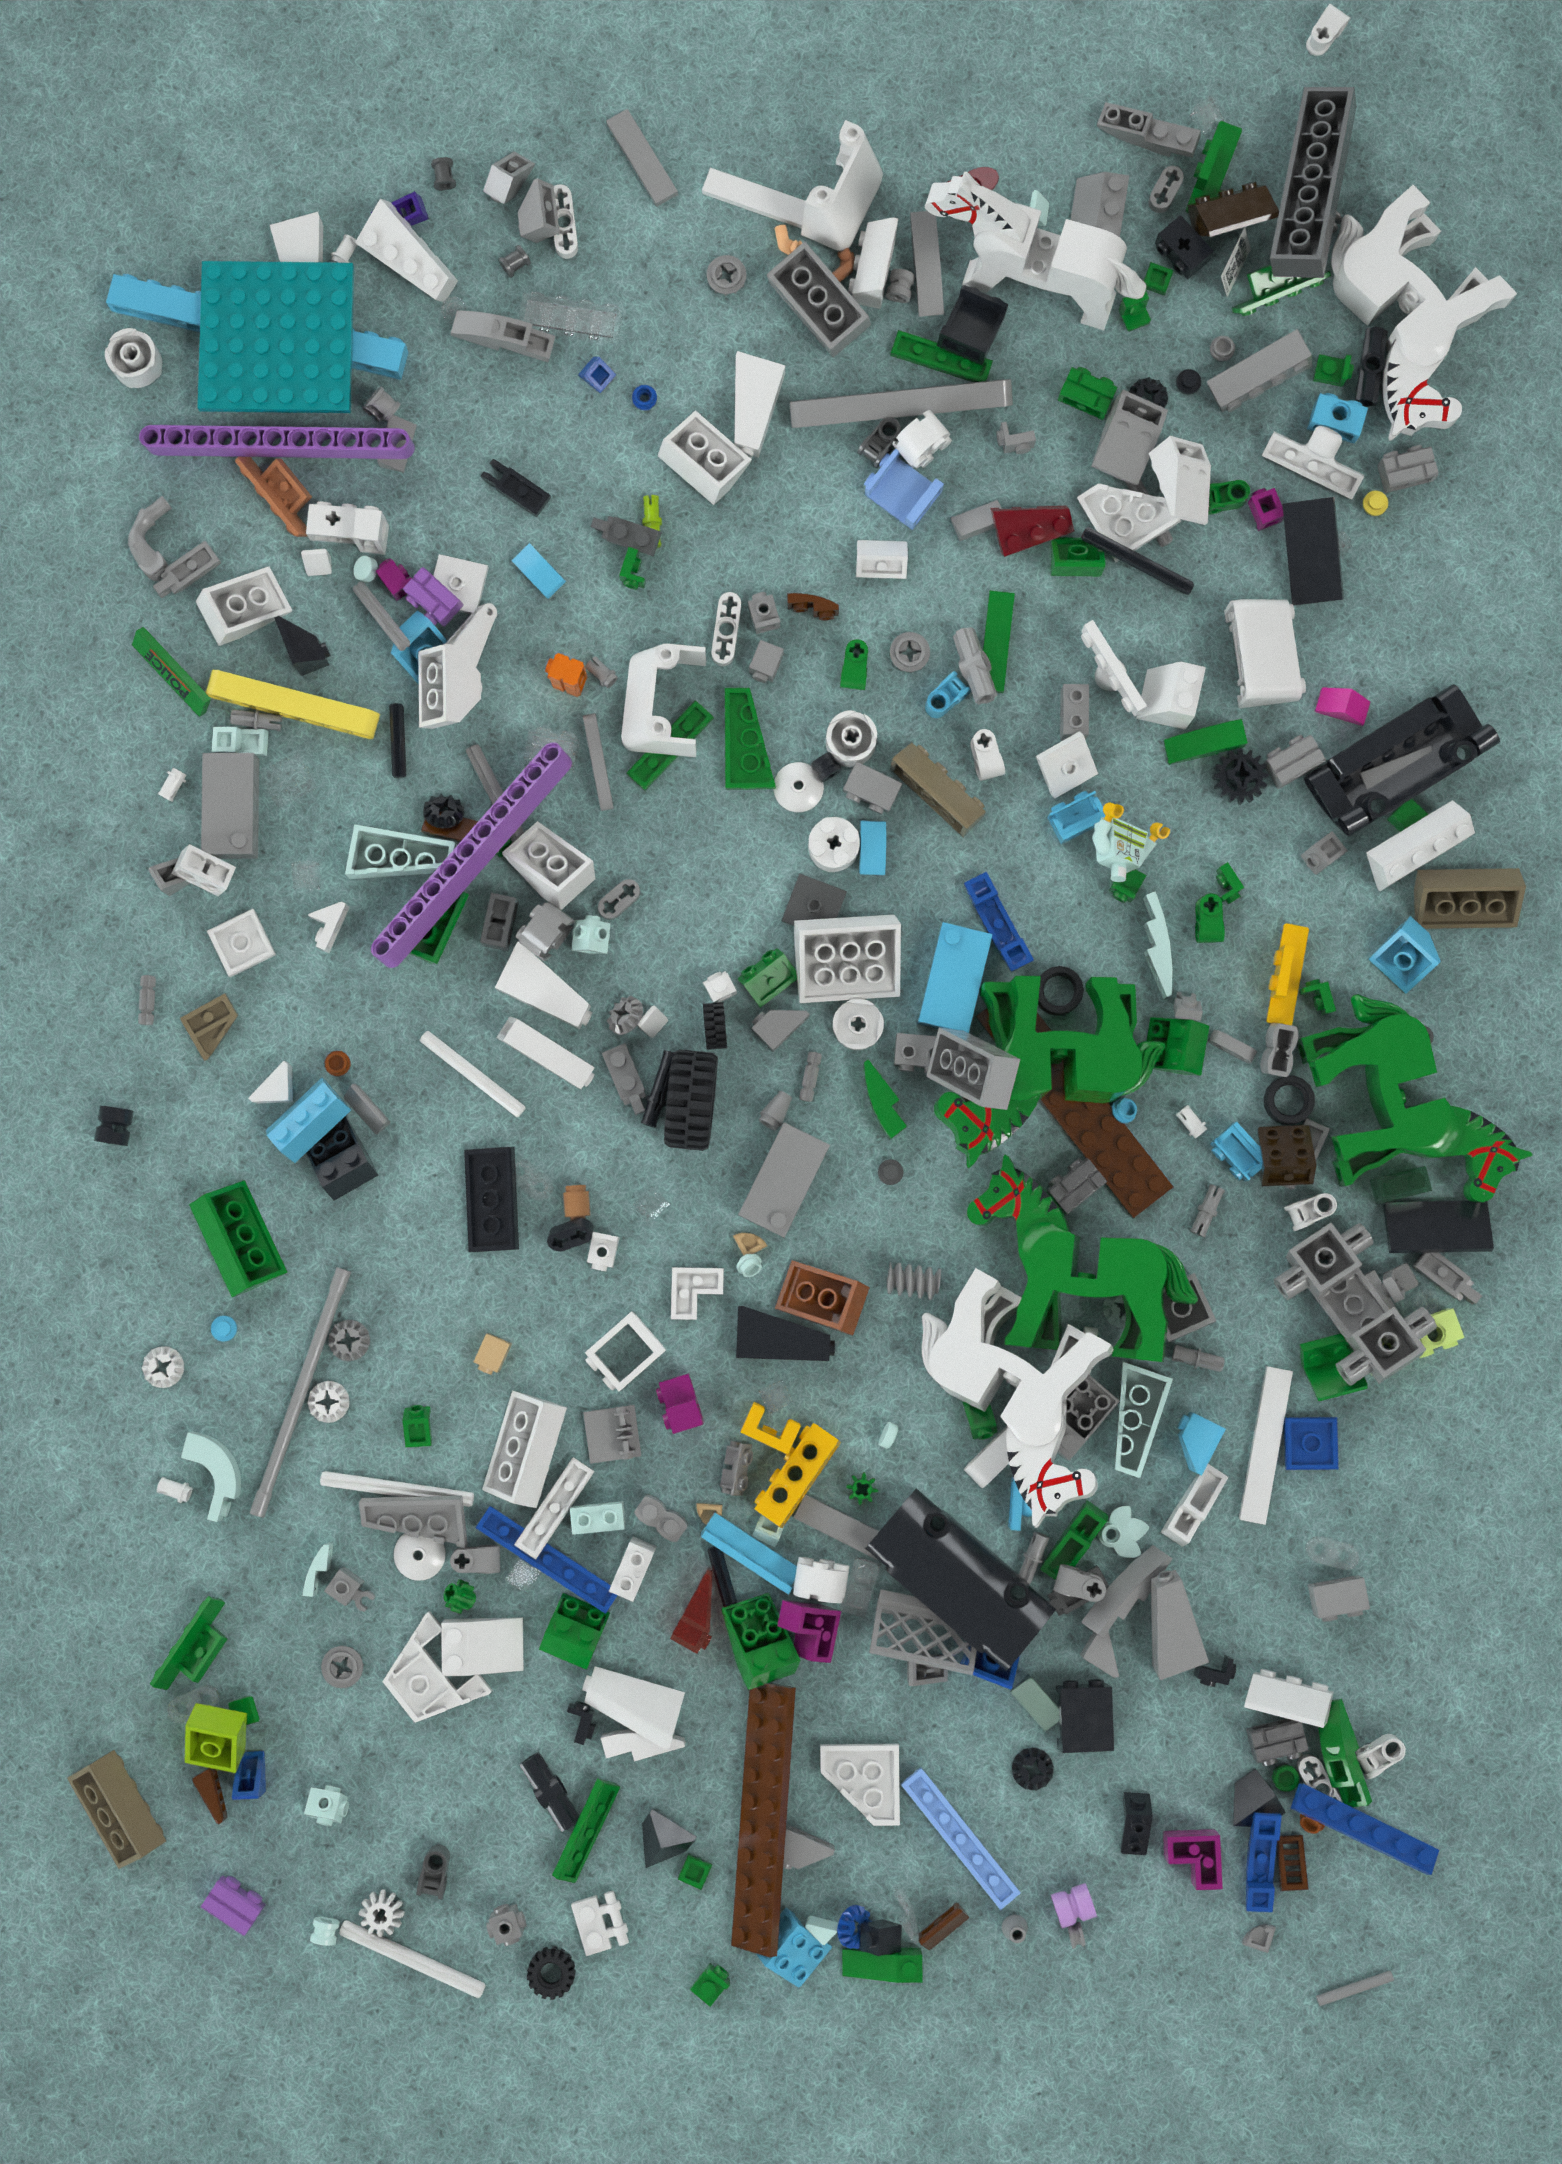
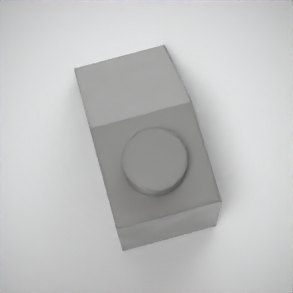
M515 151L492 164L483 192L490 195L498 203H507L516 196L534 168L535 163Z
M538 178L533 181L518 211V227L521 237L538 243L559 234L554 185Z
M770 1010L767 1014L762 1011L752 1021L754 1024L752 1031L774 1052L809 1018L810 1014L807 1011Z
M786 1824L784 1868L791 1869L795 1867L800 1869L834 1854L835 1847L833 1844Z

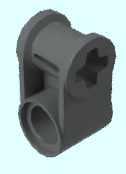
M892 417L884 418L857 450L859 455L863 454L870 459L876 468L880 467L879 463L882 458L894 448L892 443L898 441L896 437L901 432V426L897 419ZM893 428L896 433L893 436H886L883 430Z
M434 1845L428 1850L423 1861L416 1895L428 1894L438 1896L439 1900H443L450 1862V1852L445 1846ZM431 1856H441L443 1859V1863L434 1864L431 1860Z

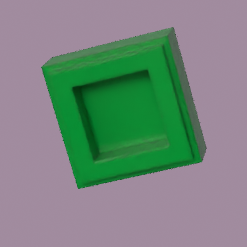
M1150 262L1144 278L1146 289L1165 296L1174 270Z
M688 1853L678 1880L702 1890L712 1864Z

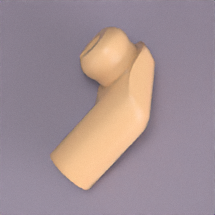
M779 225L774 228L778 248L785 254H791L802 244L800 240L797 242V240L789 239L786 225Z

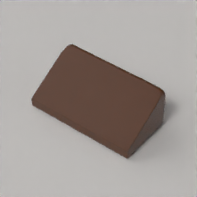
M463 817L462 821L454 827L437 828L424 820L421 831L423 834L460 843L478 821Z
M956 1902L918 1933L919 1943L927 1950L933 1949L967 1921L969 1915Z

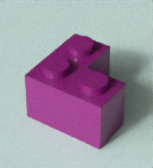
M689 1373L659 1382L660 1388L656 1389L660 1404L665 1403L666 1413L662 1417L667 1430L671 1429L672 1433L676 1434L704 1424Z
M782 1600L777 1626L796 1633L793 1645L799 1657L812 1662L831 1663L841 1611L822 1604Z
M1215 1829L1163 1831L1164 1858L1168 1864H1190L1191 1883L1196 1890L1223 1889L1220 1835Z

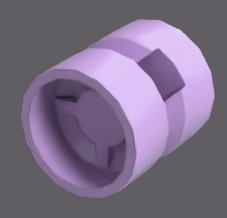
M1086 1883L1072 1887L1071 1894H1067L1065 1891L1051 1894L1062 1929L1075 1924L1078 1917L1082 1921L1097 1917Z

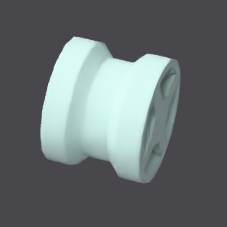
M315 1917L313 1919L315 1929L310 1936V1941L318 1945H335L337 1941L335 1931L339 1928V1920L328 1917Z

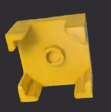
M754 1402L740 1432L788 1455L799 1432L801 1423L788 1419L781 1436L776 1435L777 1430L767 1425H763L762 1428L758 1426L765 1407Z

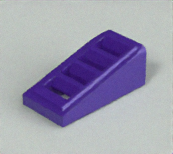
M415 191L391 202L397 212L411 226L429 219L423 200ZM411 205L415 206L416 212L413 213ZM403 208H405L406 213H407V215H408V216H406V217L403 216V213H402V210H401V209H403Z

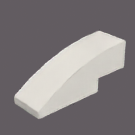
M1208 1464L1202 1476L1197 1474L1172 1512L1161 1533L1182 1547L1187 1545L1200 1523L1205 1520L1228 1477Z
M631 1729L617 1730L601 1735L606 1758L632 1751L634 1761L683 1748L686 1744L684 1737L673 1734L669 1750L663 1749Z

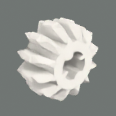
M385 1889L381 1890L379 1896L372 1892L369 1895L370 1900H363L362 1905L364 1908L359 1911L361 1917H366L362 1920L361 1926L370 1925L368 1934H372L376 1929L378 1937L383 1936L384 1930L387 1934L391 1935L394 1932L393 1927L399 1928L402 1924L398 1918H402L405 1912L398 1908L402 1906L403 1902L401 1900L393 1902L396 1896L394 1892L387 1898ZM380 1909L386 1911L383 1918L377 1916Z

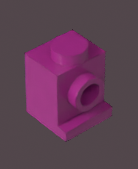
M1262 488L1252 493L1248 505L1257 524L1258 531L1283 521V507L1275 488L1270 490ZM1261 506L1267 507L1268 512L1263 513Z
M391 558L386 559L379 565L376 573L394 599L398 601L407 595L403 588L412 577L409 576L402 564L397 566Z

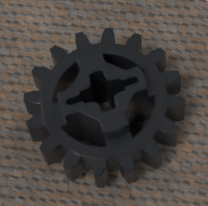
M1242 748L1238 749L1236 755L1230 750L1227 753L1228 759L1222 755L1219 759L1221 764H1216L1213 768L1218 772L1212 776L1213 780H1218L1214 789L1221 788L1220 797L1228 795L1229 803L1237 799L1238 805H1241L1244 802V798L1250 803L1254 800L1253 795L1259 797L1262 794L1260 789L1267 787V784L1262 781L1269 777L1268 773H1263L1262 771L1267 765H1260L1258 761L1261 759V756L1253 758L1252 750L1246 755L1243 754ZM1234 762V769L1225 771L1226 766ZM1247 763L1250 764V765L1253 767L1254 770H1252V769L1247 765ZM1238 772H1241V776H1245L1242 782L1240 777L1235 776ZM1256 782L1253 789L1246 792L1247 784ZM1226 783H1229L1234 788V790L1229 788V786Z

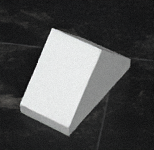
M283 1061L248 1099L254 1103L293 1102L292 1066L288 1062Z

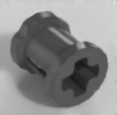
M439 157L432 160L431 167L435 172L434 188L439 191L455 188L456 181L453 179L451 169L453 167V160L448 157Z
M520 245L515 246V250L506 257L498 258L501 267L510 278L521 267L531 264L529 257Z

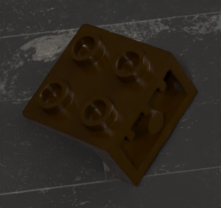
M1308 1125L1259 1127L1257 1133L1263 1162L1260 1176L1261 1186L1313 1184L1317 1164L1310 1127Z

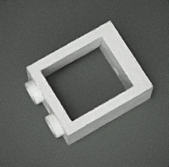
M631 1311L588 1349L585 1354L588 1356L586 1362L594 1371L599 1369L605 1375L602 1379L612 1391L615 1388L621 1391L662 1355L666 1348L638 1316ZM629 1324L654 1353L620 1382L596 1355V1352Z
M633 1536L609 1592L633 1602L657 1546Z

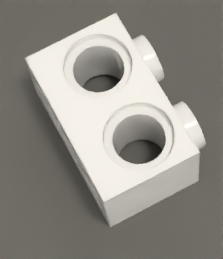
M189 844L181 851L172 874L219 896L227 889L236 867Z

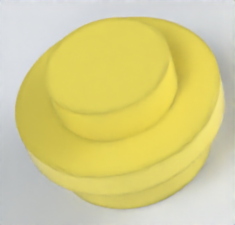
M1371 491L1363 499V509L1371 516L1382 515L1388 508V499L1380 491Z

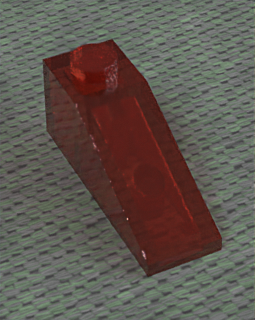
M710 1567L707 1568L670 1637L671 1640L698 1654L700 1648L705 1650L712 1638L709 1632L711 1628L713 1569Z

